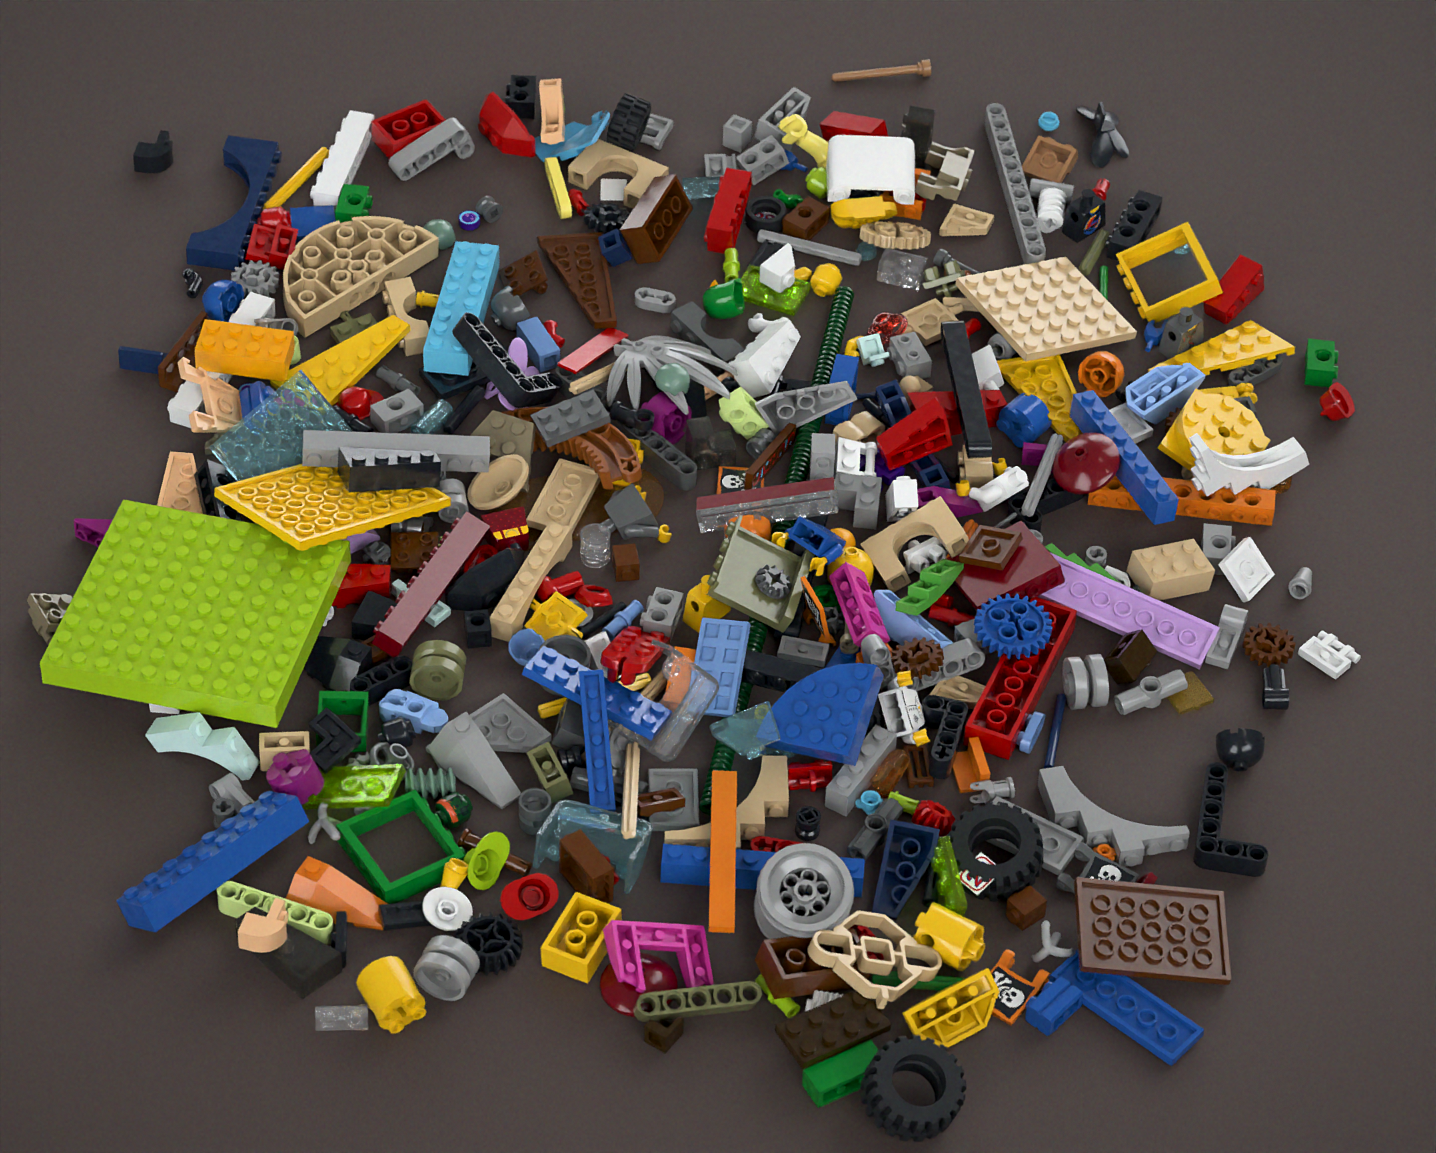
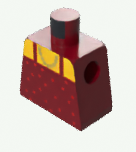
M524 506L481 515V520L490 526L485 539L489 545L497 549L498 553L507 548H521L522 550L529 548V531Z

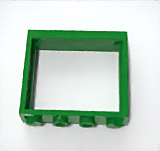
M416 790L336 825V829L341 836L337 842L377 897L388 904L398 903L440 884L445 863L449 862L450 858L463 861L466 855L464 849L461 846L458 847L454 842L452 833L449 830H445L442 826L440 817L436 813H432L427 800L424 797L421 798ZM414 811L448 857L390 883L356 836Z

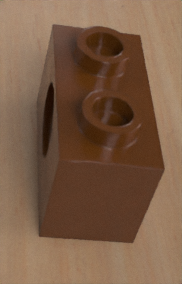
M808 196L802 203H798L791 213L786 214L783 218V234L810 241L829 223L830 207Z

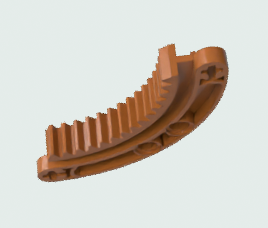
M548 407L519 408L501 413L532 422L531 414ZM610 423L551 447L546 446L537 429L535 430L533 452L538 448H541L542 452L549 448L550 452L557 449L558 453L564 451L565 455L571 453L573 458L578 456L580 461L584 460L585 464H589L590 468H594V472L598 474L603 489H614L612 482L623 480L627 483H634L642 478L641 465L633 445L620 430Z

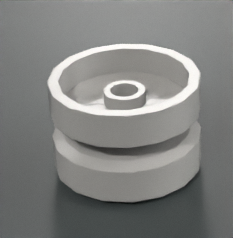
M1101 654L1086 655L1083 661L1079 656L1066 657L1063 661L1062 679L1069 708L1071 710L1085 709L1087 703L1091 707L1106 706L1109 698V682L1106 665Z
M438 935L431 938L427 944L423 955L413 969L417 984L424 991L442 1000L455 1001L461 999L466 993L470 981L480 967L476 952L469 945L451 936Z

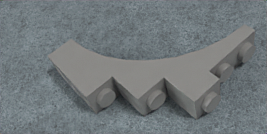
M1064 766L1039 769L1037 786L1050 821L1065 829L1077 826L1080 835L1084 837L1083 843L1090 848L1098 847L1100 844L1110 845V847L1115 849L1116 863L1124 867H1131L1142 864L1144 855H1155L1157 853L1187 849L1189 839L1187 825L1171 827L1150 826L1117 817L1096 806L1086 798L1072 783Z

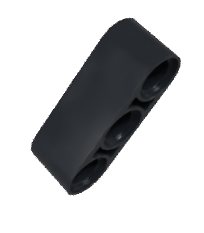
M397 656L354 677L350 681V691L368 692L370 706L382 700L389 691L393 689L402 690L410 685L412 669L411 659L407 656Z

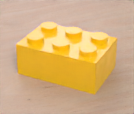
M575 892L541 946L542 966L588 984L608 952L603 929L611 920L622 921V909Z

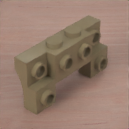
M932 142L925 163L933 168H940L937 178L921 172L915 187V193L925 199L934 200L935 195L939 194L945 199L957 201L960 191H965L972 172V169H969V165L975 150L967 147L949 148Z

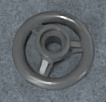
M380 742L371 748L369 753L371 764L382 776L394 781H404L408 768H412L413 773L415 772L414 760L404 746L397 743L390 745L387 742ZM379 750H382L386 757L382 765L377 759V752ZM398 767L406 770V772L398 774L389 771V769Z

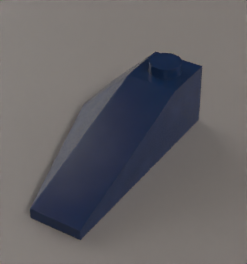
M890 820L872 913L884 914L888 918L897 919L935 855L940 829Z

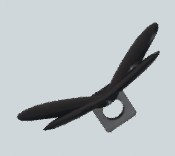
M1103 102L1098 103L1096 110L1085 106L1076 107L1078 113L1094 121L1098 135L1093 142L1090 154L1091 161L1095 166L1105 167L1109 163L1114 150L1124 158L1129 156L1125 141L1115 129L1119 123V118L1116 114L1109 111L1105 112Z

